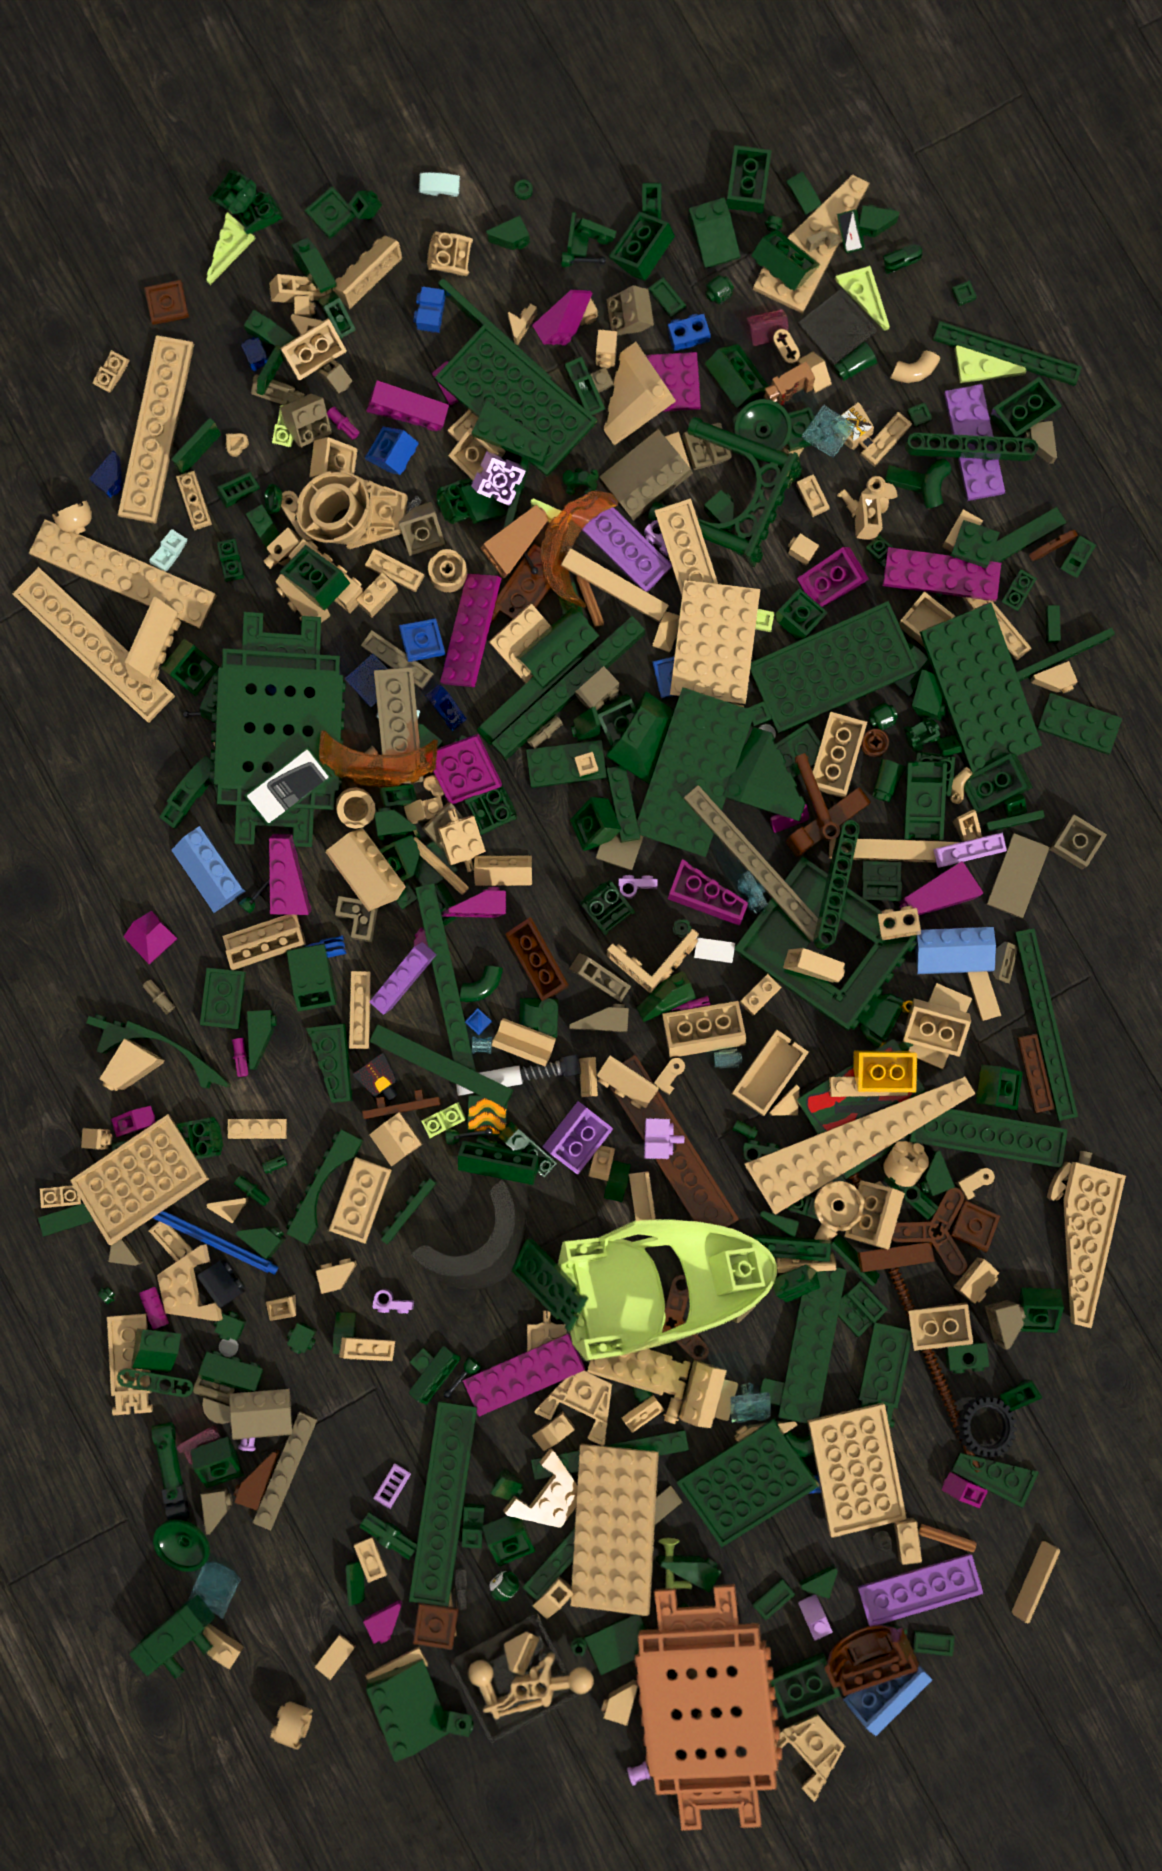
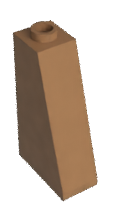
M538 505L524 513L481 547V550L503 579L511 572L548 521L546 512L543 508H539Z

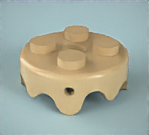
M833 1181L825 1184L817 1192L814 1199V1211L818 1220L827 1228L847 1231L862 1218L864 1199L853 1185L844 1181ZM836 1200H841L844 1204L843 1209L840 1211H835L833 1208V1203Z

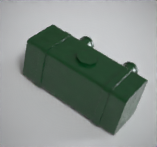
M195 1595L154 1631L148 1633L129 1652V1655L146 1676H149L160 1665H164L173 1678L176 1679L184 1672V1669L173 1657L178 1650L192 1640L203 1655L213 1647V1644L210 1643L202 1632L214 1620L215 1615L200 1596Z

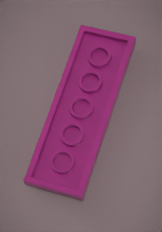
M888 547L883 586L996 601L1001 563L990 561L986 569L948 555Z
M467 574L441 683L475 687L501 583L499 576Z
M568 1333L464 1379L463 1382L474 1407H477L478 1416H481L585 1370V1367Z

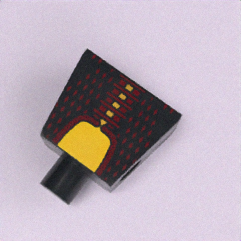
M381 1053L353 1074L375 1097L383 1093L389 1102L398 1095L392 1085L398 1082V1079L384 1053Z

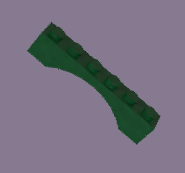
M344 1129L335 1133L332 1139L334 1144L331 1150H326L323 1156L325 1161L322 1167H317L313 1175L316 1178L313 1184L309 1183L304 1192L307 1195L304 1201L300 1200L295 1209L297 1214L294 1219L291 1218L286 1226L288 1229L286 1234L305 1244H310L318 1228L317 1202L323 1184L338 1166L355 1158L364 1141L363 1139Z

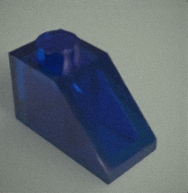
M114 450L89 478L92 484L109 498L116 495L122 485L121 461Z
M441 684L425 695L451 730H454L467 720L451 695Z

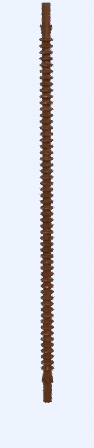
M856 1172L848 1178L852 1180L850 1183L858 1190L860 1180L862 1179L858 1177L860 1174ZM899 1267L889 1268L888 1273L892 1275L890 1278L894 1279L892 1283L896 1284L897 1294L901 1296L899 1299L903 1301L901 1304L905 1306L904 1310L907 1311L906 1315L909 1316V1311L914 1310L913 1307L915 1305L911 1303L913 1300L909 1298L908 1289H905L906 1283L902 1282L904 1278L900 1277L902 1273L898 1272ZM924 1349L921 1352L925 1353L924 1358H927L928 1368L932 1370L930 1373L934 1375L932 1378L936 1380L937 1390L941 1391L939 1395L943 1396L941 1400L945 1401L944 1406H947L948 1416L952 1417L950 1421L954 1422L953 1427L959 1426L957 1417H960L958 1415L960 1411L956 1410L957 1405H954L953 1395L949 1394L951 1390L947 1389L948 1384H945L944 1374L940 1372L942 1368L938 1367L937 1357H934L935 1352H932V1349ZM963 1445V1451L966 1455L976 1457L974 1453L968 1451L966 1446ZM973 1460V1466L980 1468L979 1462Z

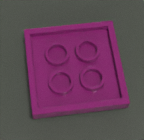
M697 352L645 355L676 400V402L663 411L700 409Z
M479 734L432 750L426 754L449 803L455 804L502 786V782Z

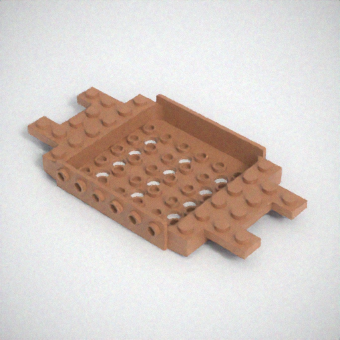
M735 1584L714 1586L716 1606L677 1608L675 1588L656 1589L655 1600L659 1629L640 1630L638 1635L639 1651L635 1655V1666L638 1668L639 1704L642 1707L641 1721L645 1730L646 1765L649 1766V1775L654 1776L656 1795H678L681 1830L702 1829L701 1809L739 1808L741 1828L761 1827L758 1790L776 1789L777 1785L776 1770L778 1769L779 1760H782V1748L778 1747L777 1740H780L779 1727L775 1726L778 1712L777 1707H773L775 1687H771L770 1680H773V1669L768 1664V1660H771L770 1647L766 1646V1641L761 1642L759 1623L739 1624ZM728 1666L736 1667L738 1670L737 1675L729 1676L726 1668ZM707 1668H716L718 1671L717 1676L709 1677L706 1673ZM669 1669L677 1671L678 1677L672 1680L667 1677L666 1673ZM687 1669H696L698 1676L696 1678H689L686 1674ZM733 1706H739L742 1709L740 1716H734L731 1713ZM713 1707H719L722 1710L720 1717H714L711 1714ZM694 1708L700 1709L702 1716L694 1718L691 1715V1710ZM674 1709L680 1710L682 1718L674 1719L671 1716V1711ZM738 1746H743L747 1750V1754L742 1757L738 1756L735 1749ZM718 1747H723L727 1751V1755L722 1758L718 1757L715 1750ZM698 1748H703L707 1752V1756L705 1758H698L695 1751ZM678 1749L686 1751L687 1757L685 1759L677 1758L675 1753Z

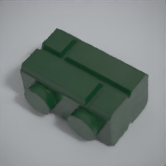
M805 1264L776 1277L773 1286L776 1296L785 1302H789L819 1289L820 1283L816 1270Z

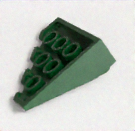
M753 727L740 755L736 770L729 778L724 797L800 821L806 803L802 796L799 797L795 788L797 784L792 773H788L784 765L786 761L781 750H777L773 742L775 738L772 732Z

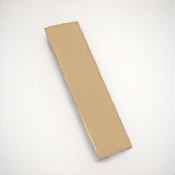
M1046 1541L1041 1542L1012 1609V1614L1026 1623H1029L1060 1553L1056 1546Z

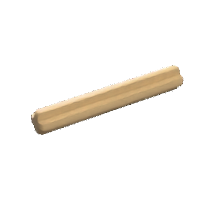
M414 837L420 851L419 855L460 894H465L469 889L468 886L417 837Z

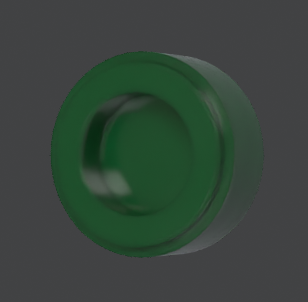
M524 179L517 181L514 186L515 196L520 200L529 199L533 193L532 184Z

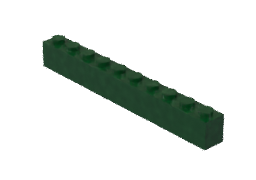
M631 616L492 742L493 748L506 761L542 725L544 726L576 697V690L603 666L606 669L610 667L645 635V629Z

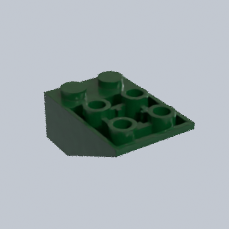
M325 943L287 950L293 994L298 1012L336 1005L338 996Z

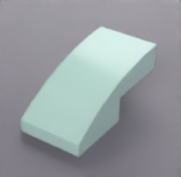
M420 173L419 192L434 196L441 193L457 197L459 194V176L444 173Z
M171 529L161 541V547L151 557L150 564L167 572L187 543V539Z

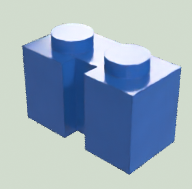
M422 287L421 293H418L417 304L420 306L418 311L414 313V322H416L418 330L440 333L445 303L444 290Z

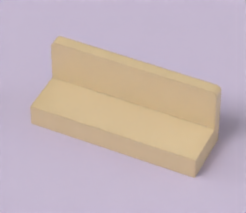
M475 856V885H532V856Z
M503 1018L499 1030L493 1039L492 1046L546 1066L551 1057L556 1038Z
M649 1172L629 1174L635 1220H656Z

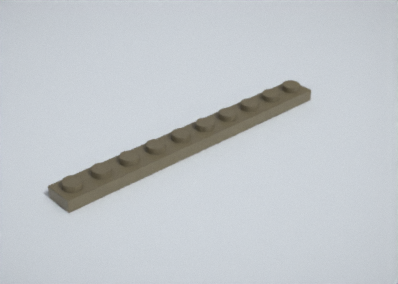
M699 785L684 797L686 803L806 937L813 942L818 918Z

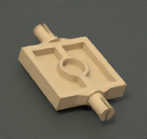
M453 808L447 811L451 821L437 830L449 865L465 862L467 872L474 870L472 858L486 851L475 817L471 815L458 819L456 810Z
M543 1310L542 1323L527 1324V1351L567 1334L566 1324L551 1322V1313L547 1311L548 1318H546V1310Z

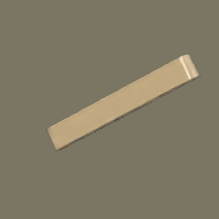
M836 838L829 840L830 859L832 858ZM857 839L853 860L936 863L933 849L960 842ZM841 846L844 852H848L845 846Z

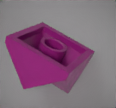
M153 911L135 920L123 936L149 965L178 939Z

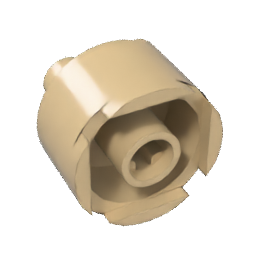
M449 549L441 550L429 561L428 571L431 582L436 589L443 592H454L463 587L467 578V567L462 556L456 551ZM447 569H450L451 571L446 574Z
M898 1141L887 1156L883 1168L889 1179L892 1177L896 1180V1184L910 1187L919 1181L929 1165V1160L921 1144Z
M290 1701L285 1706H281L277 1718L280 1720L278 1725L274 1726L271 1738L275 1742L298 1750L302 1744L299 1742L300 1738H305L312 1719V1715L309 1714L313 1710Z

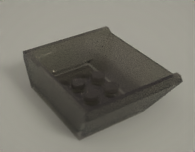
M537 1612L449 1660L450 1666L491 1744L579 1696L571 1688L554 1690L552 1701L547 1707L542 1705L521 1712L517 1711L500 1716L499 1719L494 1718L492 1711L484 1712L483 1709L486 1702L480 1686L472 1684L469 1679V1667L477 1660L488 1662L493 1668V1677L490 1682L496 1697L508 1695L515 1676L520 1675L510 1671L504 1643L525 1632L533 1634L540 1639L524 1675L530 1674L532 1667H537L546 1658L548 1653H552L555 1656L551 1664L552 1678L569 1676V1672ZM544 1668L539 1669L538 1672L542 1673ZM538 1683L540 1687L546 1688L543 1683ZM519 1685L521 1690H527L525 1686ZM541 1698L517 1701L506 1710L540 1700Z

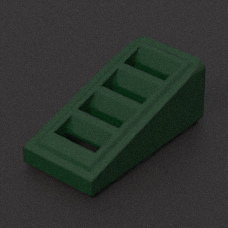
M248 472L218 486L217 494L227 508L260 489V486L251 472ZM246 480H248L251 487L248 488L247 484L245 483ZM239 484L242 485V487H243V489H244L243 491H242V490L240 489V487L238 486Z
M763 1210L759 1212L761 1217L795 1237L799 1224L798 1221Z

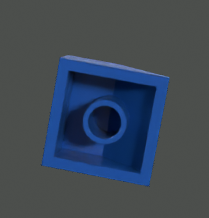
M382 427L365 459L389 473L401 475L419 443L404 430Z

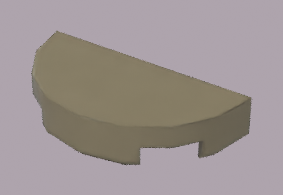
M206 1397L203 1398V1410L209 1420L220 1424L231 1422L230 1405Z

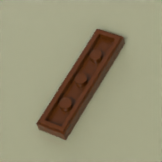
M1038 1034L1018 1037L1034 1113L1053 1110L1055 1108Z
M931 1242L889 1248V1250L880 1249L857 1253L860 1272L935 1262Z

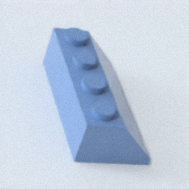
M200 826L184 836L171 850L214 913L246 892L207 833Z
M994 927L921 930V934L916 935L915 957L917 974L995 970L996 942Z
M919 1665L918 1671L848 1694L843 1700L866 1729L877 1736L932 1681V1678Z

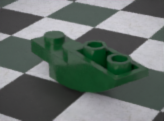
M204 756L189 771L168 798V805L159 818L171 827L177 829L197 797L201 798L211 783L210 769H214V762H211L208 756Z

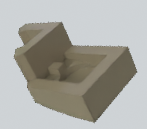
M823 231L808 237L805 246L809 252L824 243L830 249L843 240L837 234Z

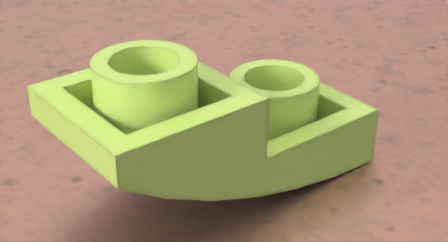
M280 409L272 443L291 447L294 438L284 424Z
M455 1103L422 1120V1123L429 1137L432 1138L467 1120L460 1104Z

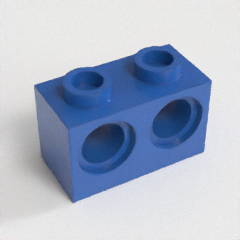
M693 314L688 319H676L668 324L667 332L674 352L710 341V331L704 314ZM699 326L702 330L695 331L693 327ZM681 331L684 335L676 336L675 332Z

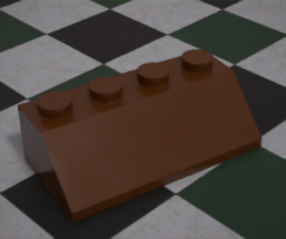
M531 917L505 934L542 1001L568 988L567 981Z

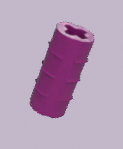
M156 1287L139 1293L152 1330L169 1324Z

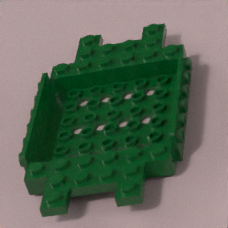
M243 612L242 650H222V668L219 667L217 673L213 675V684H217V692H213V704H216V711H212V723H215V731H211V742H215L214 750H211L210 761L214 762V769H210V781H213V785H217V804L236 805L234 844L254 845L255 825L268 826L244 795L307 746L310 747L332 775V778L269 826L293 827L295 846L312 847L314 809L334 810V794L342 784L339 768H342L340 749H343L341 730L344 729V719H341V715L345 708V700H342V692H345V681H343V675H339L340 656L320 655L321 617L302 616L301 635L263 633V613ZM252 683L257 687L255 694L250 695L246 692L245 687L247 684ZM267 685H274L276 688L275 695H267L265 687ZM287 686L295 688L296 693L293 697L285 695L284 690ZM312 687L315 690L314 697L307 698L304 695L305 688ZM247 722L255 725L253 733L245 732L244 725ZM267 723H271L275 727V731L271 735L266 734L263 730L264 725ZM287 724L294 727V733L290 736L285 735L283 732V727ZM308 725L313 728L312 736L306 737L303 734L302 729L304 726ZM245 761L253 763L254 769L251 772L243 770L242 765ZM270 762L273 765V771L265 773L262 770L263 763Z

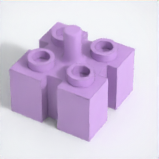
M486 451L481 463L483 467L482 474L477 472L471 486L479 494L489 498L493 495L497 501L511 505L516 491L513 489L515 483L520 485L526 471L520 464L507 459L504 462L500 456Z
M645 1119L644 1158L669 1159V1155H673V1143H684V1136L673 1135V1123H670V1119Z

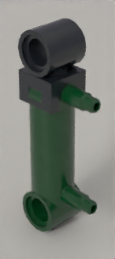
M173 1422L152 1426V1438L158 1454L164 1488L162 1489L167 1520L189 1518L190 1510L186 1499L185 1483L182 1482L175 1443V1426Z

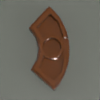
M1075 530L1068 531L1036 549L1029 557L1032 561L1041 559L1053 550L1067 544L1077 537L1078 534Z

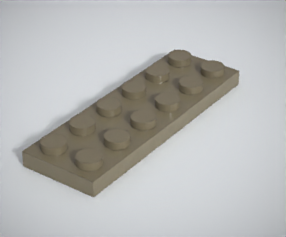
M413 667L374 670L385 785L424 782Z

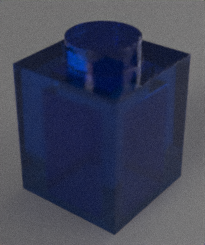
M250 338L241 344L252 371L265 366L268 358L259 338Z

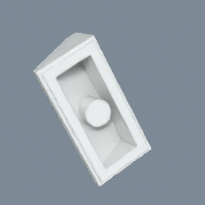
M697 938L699 941L695 947L694 958L732 963L735 943Z

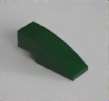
M582 356L564 364V369L582 407L591 415L605 410Z

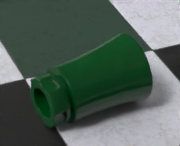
M863 341L850 354L839 360V363L834 365V369L838 377L845 381L859 372L876 365L877 359L869 345Z
M881 759L872 797L889 803L906 767L893 761Z

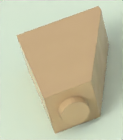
M805 948L788 950L783 968L825 981L839 982L844 975L843 968L845 963Z

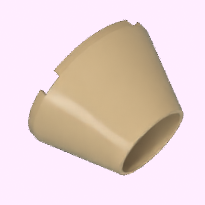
M328 471L312 479L302 490L297 501L298 512L296 517L299 526L310 538L325 543L351 544L364 535L368 525L369 495L365 485L357 476L346 471L333 473ZM349 508L342 519L331 523L338 512Z

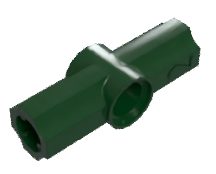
M888 1176L883 1180L891 1188L905 1193L903 1200L908 1202L927 1220L939 1208L918 1187L914 1185L910 1187L900 1186L895 1183L896 1180L892 1177L889 1179ZM910 1188L914 1189L916 1193L915 1197L911 1200L906 1196V1192Z
M368 1512L359 1526L374 1536L382 1546L388 1549L392 1548L408 1560L417 1547V1543L402 1534L398 1527L390 1522H384L371 1512Z

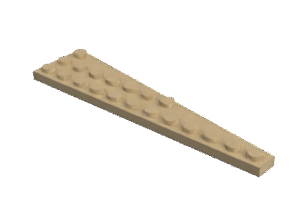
M962 1077L747 1162L744 1165L773 1213L777 1214L973 1096L975 1092L966 1077Z

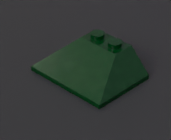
M645 691L636 705V713L620 739L614 741L606 757L650 785L674 710Z

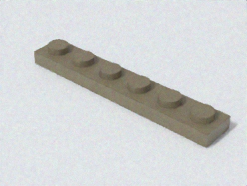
M301 1411L299 1412L292 1428V1435H289L254 1518V1524L270 1531L272 1530L315 1428L317 1418Z

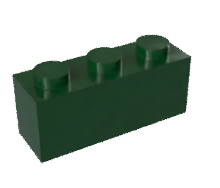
M212 1351V1353L206 1352L199 1371L200 1379L239 1391L257 1392L263 1376V1369L260 1368L259 1364L253 1362L246 1364L237 1357L229 1359L223 1357V1354L220 1352Z

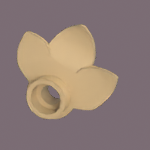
M880 476L870 478L867 488L861 493L880 496L881 513L887 510L889 499L897 497L896 488L892 484L886 483ZM879 483L880 487L878 489H874V484Z

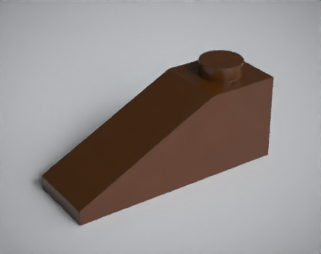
M276 1449L241 1485H237L233 1495L236 1497L234 1503L258 1510L279 1450Z

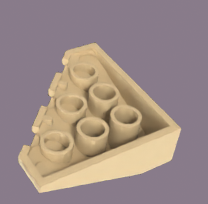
M636 342L622 351L619 357L620 365L618 371H616L613 397L610 398L609 415L604 426V431L613 445H616L676 402Z

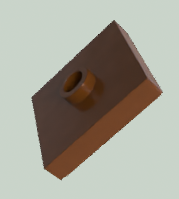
M181 280L144 287L152 325L189 318Z
M964 1200L950 1236L987 1252L1000 1216Z
M419 1603L413 1644L452 1650L459 1608Z

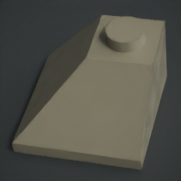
M432 502L414 507L399 521L409 556L445 545Z

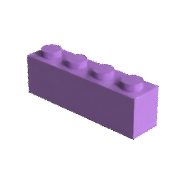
M423 942L415 946L370 1000V1003L383 1015L390 1011L434 959L436 954Z

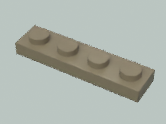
M371 631L361 644L362 648L392 669L413 667L414 684L422 690L434 675L417 661L408 662L404 652L374 631Z

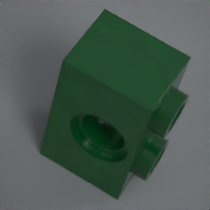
M984 1341L973 1342V1344L945 1347L947 1369L953 1370V1373H964V1369H972L974 1372L984 1371V1367H989L987 1343ZM965 1353L971 1354V1360L968 1363H964L962 1359Z

